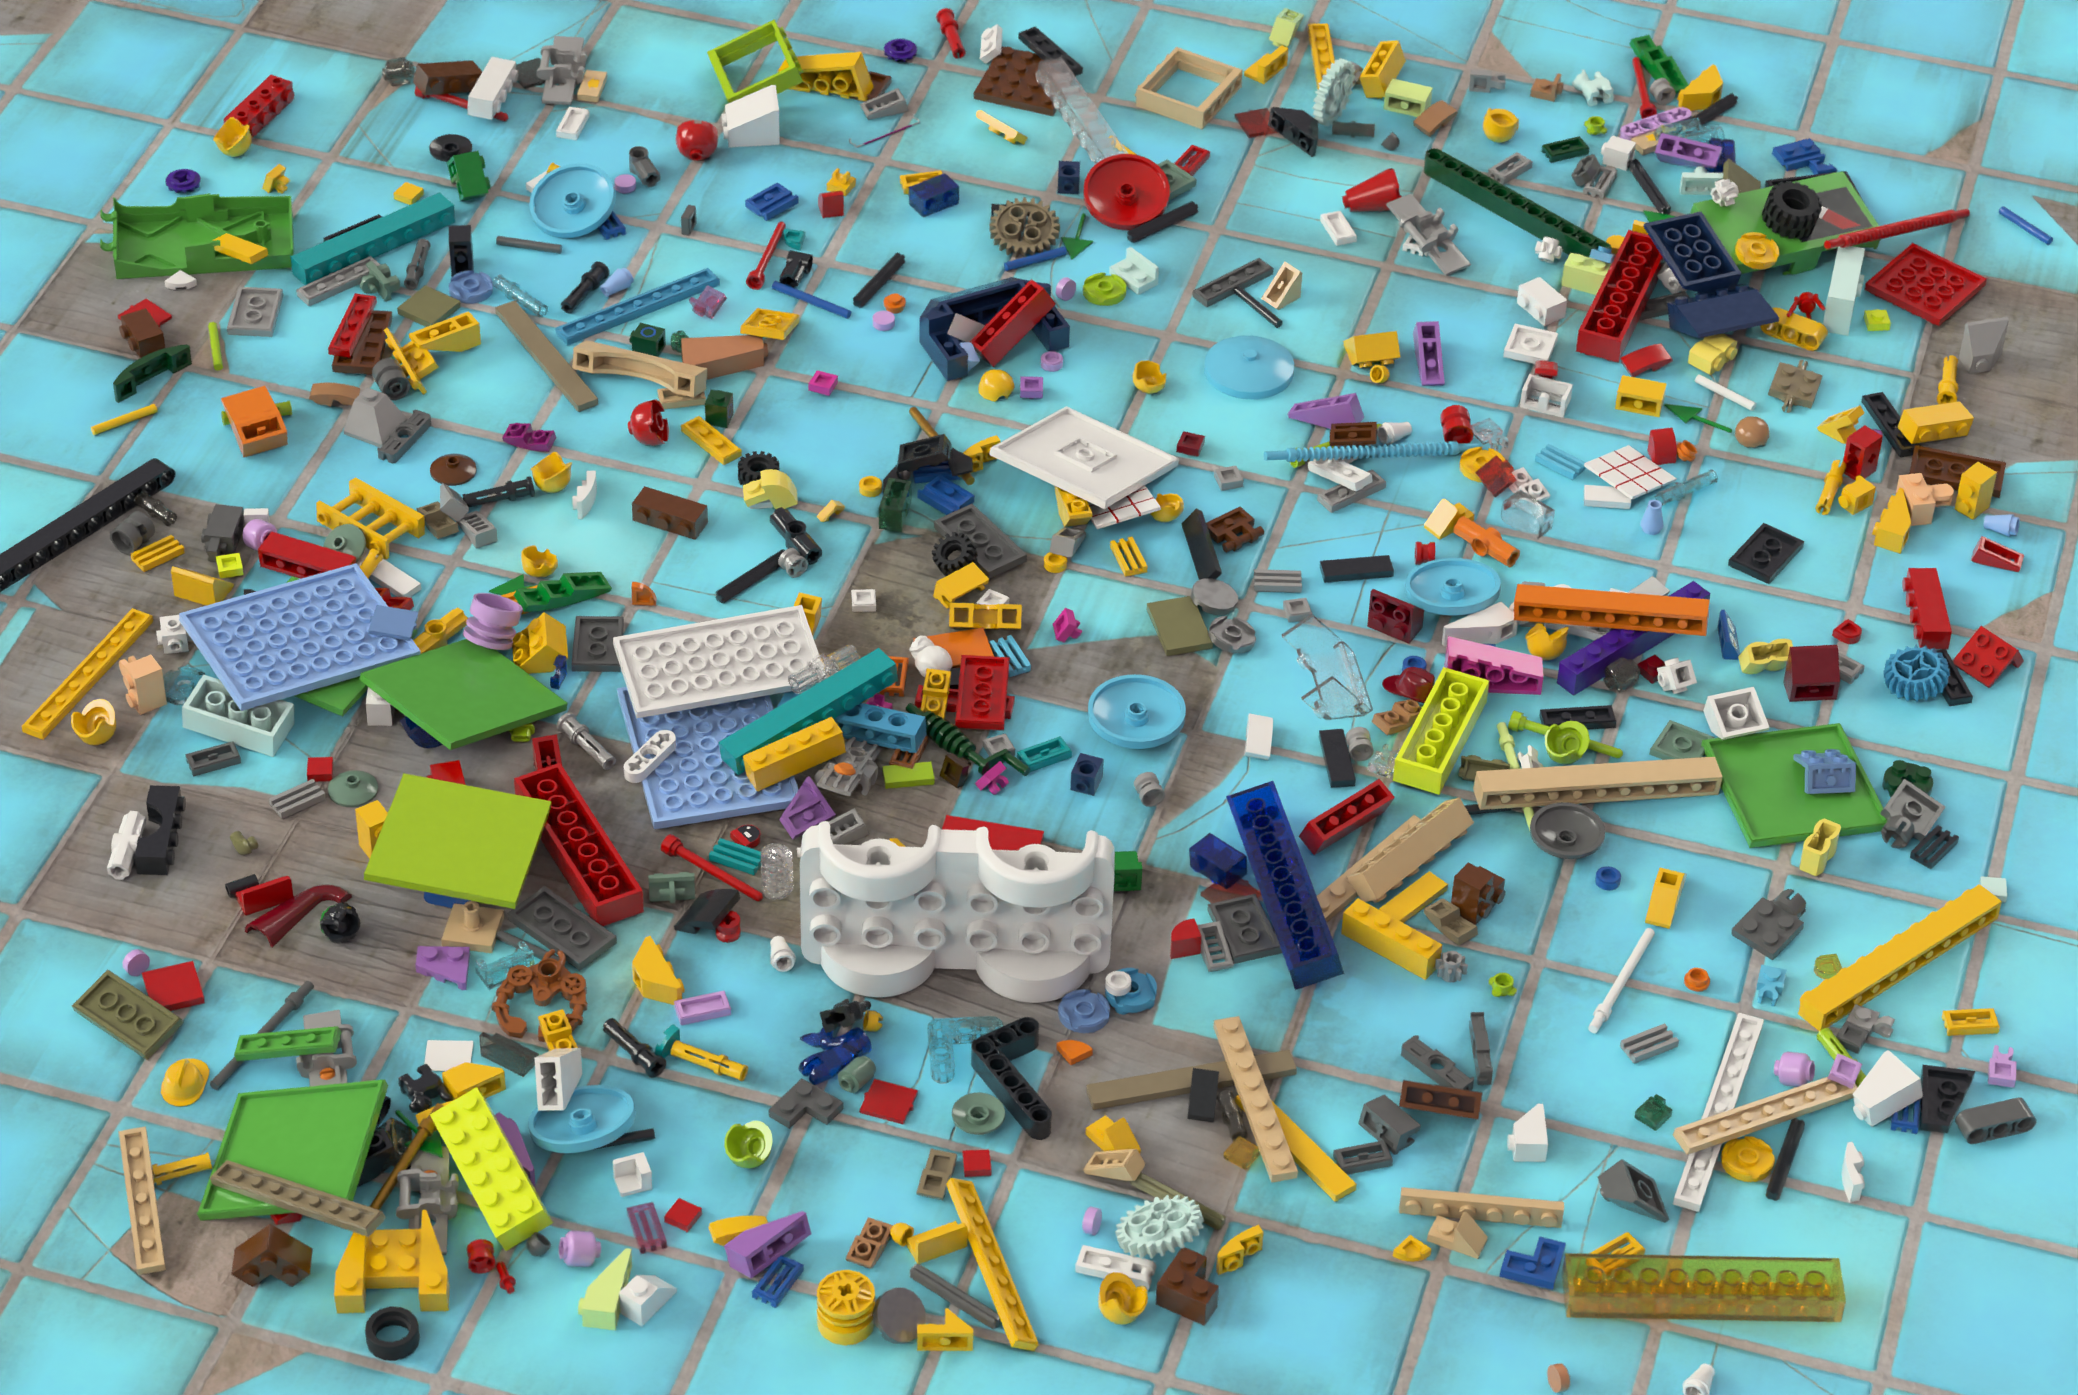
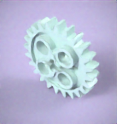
M1341 58L1339 60L1336 59L1335 64L1331 63L1330 69L1327 68L1326 75L1322 76L1323 79L1319 83L1320 88L1316 91L1317 97L1314 99L1316 103L1312 108L1314 109V118L1318 120L1319 124L1324 126L1333 125V122L1337 121L1338 116L1341 117L1342 110L1346 109V104L1350 101L1349 95L1352 94L1351 88L1355 85L1353 81L1356 78L1354 76L1356 70L1353 69L1354 65L1352 62Z
M1166 1195L1163 1200L1155 1197L1154 1202L1150 1203L1146 1200L1144 1201V1206L1136 1205L1135 1211H1127L1128 1217L1120 1218L1121 1223L1116 1225L1117 1231L1115 1233L1121 1249L1123 1248L1124 1253L1130 1252L1132 1257L1139 1253L1140 1258L1149 1254L1150 1258H1153L1156 1253L1164 1256L1165 1251L1169 1250L1174 1253L1177 1246L1184 1248V1242H1193L1192 1236L1199 1235L1198 1230L1203 1229L1202 1222H1204L1199 1205L1195 1204V1200L1189 1201L1188 1197L1180 1200L1179 1195L1170 1199L1169 1195Z

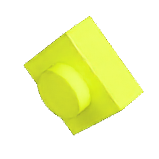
M1875 309L1864 311V321L1868 331L1890 330L1891 322L1887 310Z
M240 553L216 556L220 579L244 575Z

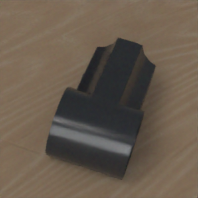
M790 250L787 255L786 266L780 275V283L793 288L797 287L804 274L810 273L813 256Z

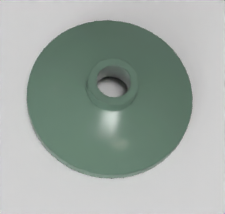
M344 524L336 527L328 534L323 547L356 556V562H358L365 551L366 539L360 528L352 524Z
M359 770L340 773L328 785L330 799L344 807L365 805L372 801L378 793L376 779L371 774Z
M970 1093L962 1096L955 1102L952 1108V1119L955 1125L964 1132L975 1135L988 1134L1002 1125L1005 1119V1109L1000 1100L990 1094Z

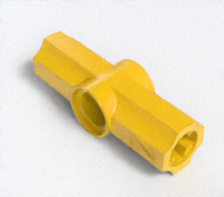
M459 608L453 609L440 620L428 621L424 627L425 631L413 639L421 653L448 645V639L467 626L466 621L468 617L464 614L463 610Z

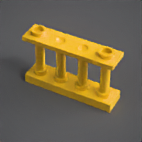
M356 477L349 481V496L331 507L320 500L316 502L318 522L332 530L344 524L357 526L365 535L366 548L379 551L377 555L381 553L385 560L389 558V543L407 532L417 538L425 534L424 515ZM354 503L363 507L349 517L341 513ZM371 513L379 516L378 519L367 526L358 522ZM387 523L397 526L384 536L375 532Z

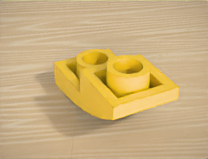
M997 435L984 439L963 452V454L972 458L973 472L983 470L984 462L997 459L989 455L991 447L1001 442Z
M927 668L921 710L924 713L931 711L945 719L951 671Z
M563 1009L538 1016L549 1051L559 1048H578L572 1036L571 1025Z
M736 1216L712 1222L708 1228L713 1242L724 1246L743 1231L766 1224L768 1221L766 1216Z
M1259 1225L1241 1232L1221 1248L1217 1253L1216 1272L1218 1275L1228 1271H1235L1243 1266L1244 1256L1253 1255L1262 1250L1264 1232Z

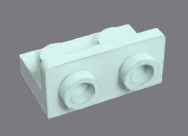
M1132 247L1126 249V259L1110 266L1109 274L1121 277L1125 281L1126 286L1139 295L1158 285L1159 268Z

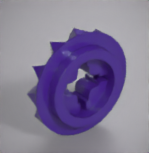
M894 39L885 44L884 55L888 56L889 60L895 59L896 62L899 60L905 62L906 59L912 60L917 55V46L914 42L907 39Z
M179 169L169 173L165 182L169 191H175L176 194L184 192L185 194L187 191L193 192L194 188H198L201 179L200 175L194 170Z

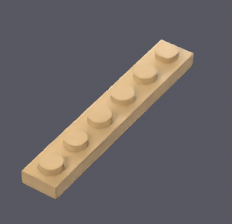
M146 1126L118 1131L138 1275L164 1271L166 1267Z
M1401 1187L1399 1213L1436 1217L1438 1215L1460 1219L1465 1211L1473 1220L1561 1228L1564 1202Z

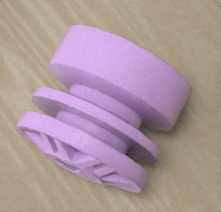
M476 593L470 606V613L473 616L467 619V626L464 628L463 635L467 640L486 648L495 650L511 649L513 646L512 638L516 635V631L512 626L519 624L523 608L517 602L500 595Z

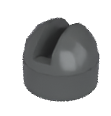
M1391 132L1381 145L1385 149L1393 151L1399 146V138Z
M534 1232L527 1242V1249L533 1256H542L551 1247L548 1239L538 1232Z

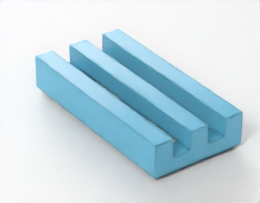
M1547 444L1546 449L1543 448L1540 453L1535 455L1536 462L1571 480H1574L1586 469L1584 466L1586 462L1550 444Z
M1012 635L1007 636V640H1004L1003 637L999 638L997 643L994 640L989 641L995 657H1005L1000 648L1004 650L1007 657H1010V663L1013 664L1015 670L1009 664L1008 677L1031 671L1030 662Z

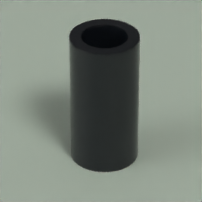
M253 874L226 883L225 888L229 898L236 896V892L259 885L256 875Z

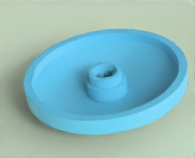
M584 163L568 164L549 172L536 184L530 196L529 208L535 224L544 233L558 238H574L592 232L608 219L615 206L616 192L610 177L602 169Z
M1235 336L1224 339L1210 348L1205 357L1204 371L1209 383L1224 394L1241 399H1262L1274 396L1290 385L1294 376V360L1286 348L1273 340L1259 336Z
M1462 558L1437 559L1421 564L1408 574L1405 582L1406 596L1413 605L1430 613L1449 616L1472 614L1484 610L1497 601L1501 591L1500 577L1495 570L1481 562Z
M1134 674L1112 678L1094 690L1088 703V720L1093 730L1104 740L1120 747L1146 749L1160 746L1176 737L1185 723L1186 706L1181 694L1169 683L1152 676Z
M607 1085L581 1086L575 1088L565 1110L538 1111L537 1106L529 1117L528 1127L532 1141L542 1149L557 1153L584 1152L607 1145L625 1134L635 1121L636 1111L632 1097L622 1089Z

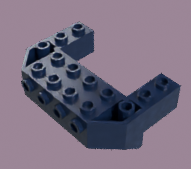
M1010 277L937 297L929 301L920 316L919 342L947 381L968 376V354L960 346V343L965 341L947 334L955 314L957 313L986 326L1029 280ZM1036 282L1040 286H1042L1051 297L1050 284ZM1054 306L1032 328L1047 351H1058L1069 347L1070 326Z

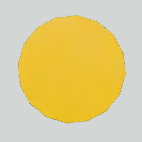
M1750 232L1743 234L1738 239L1735 246V254L1744 265L1762 270L1775 265L1779 256V247L1773 239H1767L1766 235Z
M1483 447L1468 449L1462 454L1459 464L1460 471L1470 480L1492 482L1502 477L1505 472V458L1494 449L1482 450Z
M1744 1136V1139L1735 1138L1725 1143L1722 1149L1721 1165L1726 1173L1735 1179L1744 1182H1757L1768 1177L1774 1168L1775 1156L1772 1154V1149L1761 1139L1752 1136Z

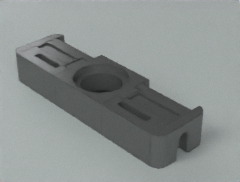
M413 410V415L405 423L401 422L389 435V440L381 448H377L378 458L381 460L388 459V462L392 464L396 463L431 426V415L419 410ZM402 435H409L407 438H400Z
M1471 1012L1469 1031L1477 1084L1491 1085L1493 1068L1491 1066L1484 1012Z
M1414 1035L1402 1044L1401 1056L1437 1084L1466 1090L1473 1089L1474 1077L1469 1078L1455 1067L1456 1063L1437 1049L1433 1051L1420 1041L1418 1035ZM1438 1063L1443 1065L1444 1068L1437 1070L1432 1068L1431 1065Z

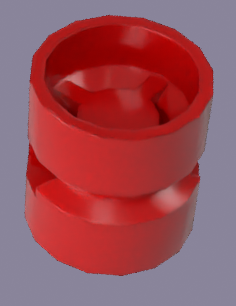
M1452 405L1445 408L1440 415L1445 442L1470 443L1473 439V429L1468 409L1461 405Z

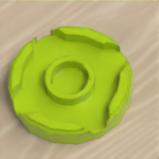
M1096 273L1085 279L1083 295L1086 300L1096 305L1110 306L1118 304L1126 296V283L1115 274L1109 276L1106 273Z

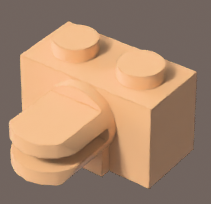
M1922 473L1899 475L1896 493L1899 488L1904 490L1911 526L1931 524L1935 507L1950 506L1954 493L1953 488L1948 484L1927 485Z
M152 655L138 660L134 656L128 657V662L126 659L119 661L123 681L128 689L126 699L131 708L134 707L142 715L167 705L162 668Z

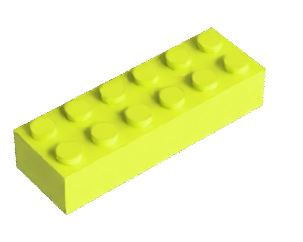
M1443 667L1395 759L1393 781L1440 795L1487 702L1489 680Z
M477 1087L430 1114L495 1238L505 1251L531 1237L534 1232H539L553 1223L487 1100Z

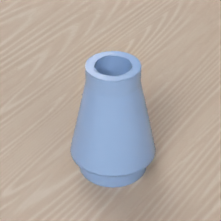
M624 267L617 269L600 286V289L606 297H609L614 293L631 287V283L634 282L633 276Z
M1650 500L1648 502L1647 509L1640 522L1642 530L1646 534L1656 535L1664 526L1662 503L1658 500Z
M2014 514L1985 516L1984 529H1990L2008 537H2011V535L2016 536L2018 533L2020 518L2015 517Z

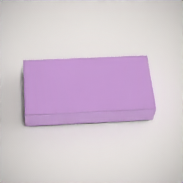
M725 990L674 1001V1008L680 1025L731 1015V1007Z

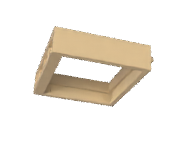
M1176 47L1169 55L1167 54L1163 62L1158 64L1151 74L1147 75L1145 81L1138 85L1135 93L1136 106L1203 129L1242 87L1243 70ZM1177 69L1220 83L1199 107L1156 93Z

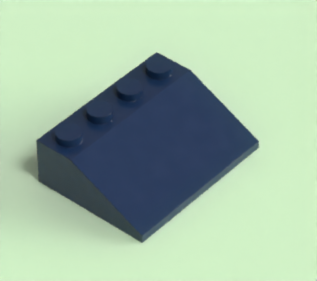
M1701 211L1644 223V229L1683 289L1695 292H1708V294L1715 293V290L1719 288L1735 289L1742 273Z
M1748 284L1736 285L1735 289L1731 290L1719 288L1712 294L1700 292L1696 293L1695 297L1692 298L1687 296L1676 297L1675 301L1667 303L1670 329L1696 338L1779 322L1778 315L1760 292L1755 288L1749 287Z

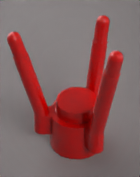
M1803 292L1799 297H1794V303L1786 316L1790 317L1798 306L1799 310L1806 314V318L1812 320L1811 312L1815 310L1816 304L1823 311L1825 306L1820 301L1818 294Z

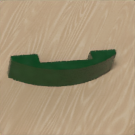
M186 344L164 348L130 364L113 382L115 401L119 403L137 393L136 386L166 370H170L174 374L191 365L190 346Z

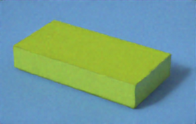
M931 761L915 763L913 769L898 765L882 766L885 789L935 785Z

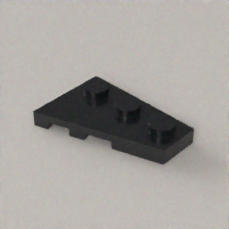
M1922 1065L1921 1130L1948 1133L1974 1079L1975 1071Z

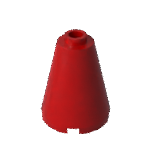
M1387 169L1346 190L1345 196H1342L1344 208H1349L1350 212L1391 211L1386 206L1387 203L1402 197L1399 193L1400 187L1394 169Z

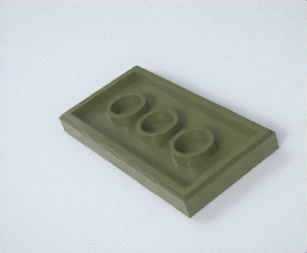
M107 970L72 1005L75 1012L146 1060L183 1024L180 1017L110 970Z

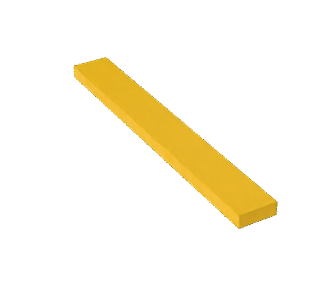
M132 608L22 725V732L44 740L153 623V615Z
M950 1178L946 1183L961 1223H966L968 1227L967 1238L1011 1347L1034 1351L1039 1343L975 1186L971 1181Z

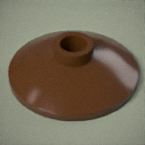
M462 454L443 455L434 460L430 466L431 477L436 482L444 483L448 486L467 483L475 476L477 471L475 462L470 457Z

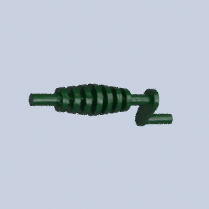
M909 703L906 706L905 710L908 713L925 716L927 736L938 747L948 753H953L959 758L964 757L967 760H971L979 766L978 772L982 776L1000 761L1008 763L1023 776H1027L1030 773L1031 769L1012 755L1008 749L1005 748L984 759L975 752L976 746L953 723L935 715L931 711L924 713L913 703Z

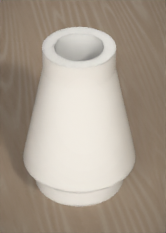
M1384 422L1377 429L1379 441L1388 445L1412 433V427L1409 422Z
M776 936L770 941V962L776 970L786 972L794 966L796 956L782 936Z
M1708 1364L1700 1365L1698 1370L1684 1381L1683 1394L1709 1395L1712 1379L1715 1375L1714 1368Z

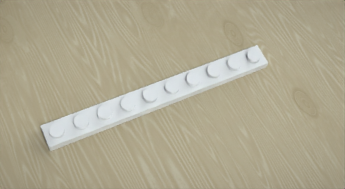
M1738 1013L1702 1119L1735 1108L1763 1027L1764 1019ZM1723 1143L1689 1154L1673 1205L1697 1212L1700 1211Z

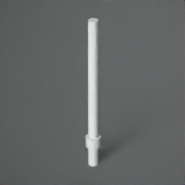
M1647 928L1644 931L1603 1003L1599 1004L1593 1013L1594 1018L1588 1027L1590 1032L1597 1033L1602 1023L1606 1022L1610 1017L1612 1006L1655 935L1653 929Z

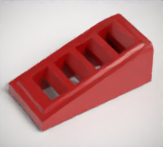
M1538 360L1535 362L1534 375L1555 380L1558 375V364L1556 362Z
M1981 536L1974 548L1971 561L2019 572L2024 555Z

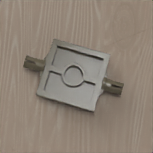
M1800 360L1798 367L1782 362L1778 365L1768 395L1784 402L1782 410L1785 412L1788 407L1786 413L1791 412L1793 405H1800L1810 409L1813 405L1823 375L1807 371L1808 362L1806 360L1804 365H1802L1804 360Z

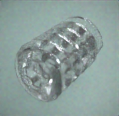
M780 843L768 844L761 850V888L763 895L768 899L780 900L786 898L793 890V853L790 848Z

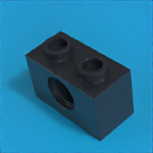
M471 225L449 226L451 277L463 271H474Z

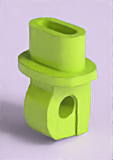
M529 723L509 730L511 740L516 742L530 741L531 735L535 733L534 725Z

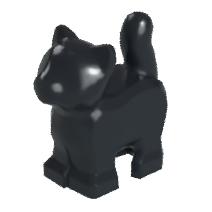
M844 999L842 1002L834 1005L832 1009L820 1012L825 1032H832L840 1026L845 1028L861 1020L864 1012L871 1008V1003L869 1001L861 1003L858 1001L849 1002V999Z
M428 1064L417 1068V1072L421 1074L419 1079L414 1080L407 1073L398 1078L401 1092L407 1094L411 1101L409 1109L412 1113L418 1114L432 1108L431 1099L439 1095L445 1102L452 1101L453 1099L439 1075L433 1073Z

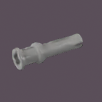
M572 712L562 715L557 722V729L565 732L573 744L580 745L604 770L612 768L616 763L615 757L589 734V728L584 724H580Z

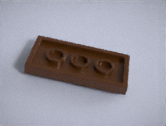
M1915 445L1909 474L1922 473L1928 485L1948 484L1953 489L1958 490L1961 475L1974 464L1980 462L1997 472L1992 497L2000 498L2006 462Z

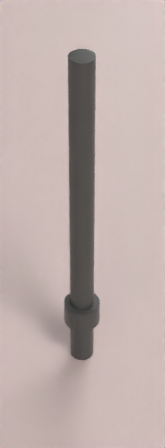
M307 980L296 992H292L285 999V1004L256 1034L273 1032L293 1010H297L304 1003L303 999L314 988L313 983ZM234 1057L210 1082V1086L218 1090L244 1061H237Z

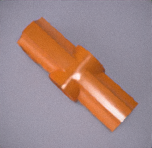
M1465 516L1459 518L1454 526L1453 533L1471 543L1472 549L1479 556L1488 554L1508 567H1512L1520 556V550L1502 540L1499 531L1493 527L1484 529Z

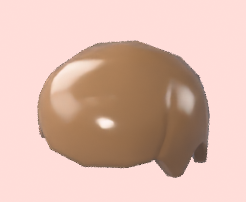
M1748 416L1740 420L1735 429L1737 441L1745 447L1764 446L1770 435L1768 424L1759 417Z

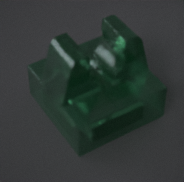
M1655 1094L1654 1098L1652 1096L1649 1097L1635 1111L1634 1118L1656 1131L1671 1117L1672 1109L1666 1106V1099Z

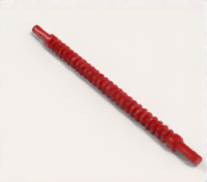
M1951 209L1875 228L1842 234L1838 238L1825 241L1824 247L1826 249L1835 247L1846 248L1954 223L1957 219L1969 217L1970 211L1969 209L1957 211Z

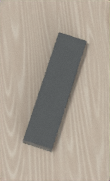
M1257 258L1193 290L1192 297L1205 307H1209L1233 295L1236 287L1240 286L1242 289H1245L1273 275V268L1262 259Z

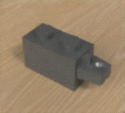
M215 504L212 514L209 513L207 528L203 529L201 536L202 543H205L206 553L209 556L208 562H216V556H221V554L235 553L245 527L243 507Z

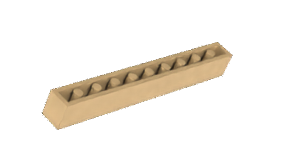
M1715 757L1476 771L1473 790L1479 809L1485 810L1547 806L1560 802L1581 804L1718 795L1723 777Z

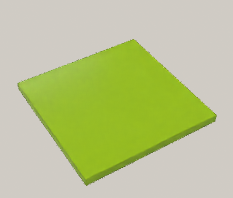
M403 773L364 872V880L515 909L551 809V801Z

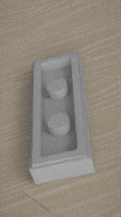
M1370 470L1367 472L1372 474L1373 482L1363 487V489L1354 491L1339 484L1319 493L1317 501L1333 513L1385 489L1386 481L1375 471Z

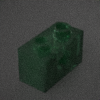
M895 478L888 479L879 505V529L902 532L912 502V481Z

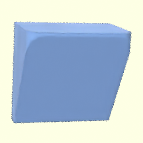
M961 342L960 346L968 354L967 365L969 372L980 362V359L972 342Z

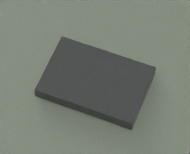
M576 616L572 671H621L613 645V637L623 636L624 617Z
M1256 894L1208 904L1207 910L1212 921H1220L1233 964L1282 953V946Z

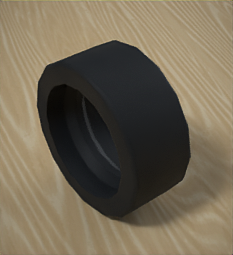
M391 1306L382 1308L373 1313L366 1322V1343L369 1351L377 1358L388 1361L404 1359L412 1354L419 1344L420 1335L417 1319L407 1309ZM392 1325L404 1327L409 1331L407 1336L394 1342L383 1341L376 1337L378 1331Z

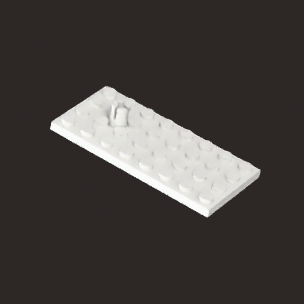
M802 605L613 637V645L636 718L807 689L827 678Z

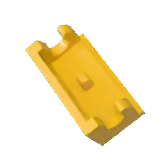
M972 562L936 581L933 597L938 599L948 609L950 608V602H954L964 594L976 588L980 591L984 590V585L989 583V578Z

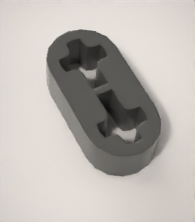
M1594 154L1581 159L1571 176L1577 186H1582L1591 181L1597 172L1600 163Z

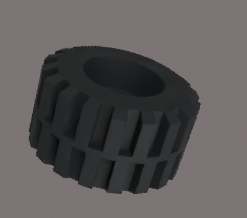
M1780 182L1778 185H1774L1769 192L1762 210V219L1766 222V226L1772 229V232L1780 234L1781 237L1786 236L1789 239L1806 237L1814 230L1822 210V202L1819 195H1815L1816 192L1813 189H1809V186L1805 184L1801 185L1800 182Z

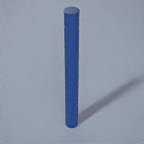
M774 281L772 284V289L844 318L848 319L851 316V310L778 281Z

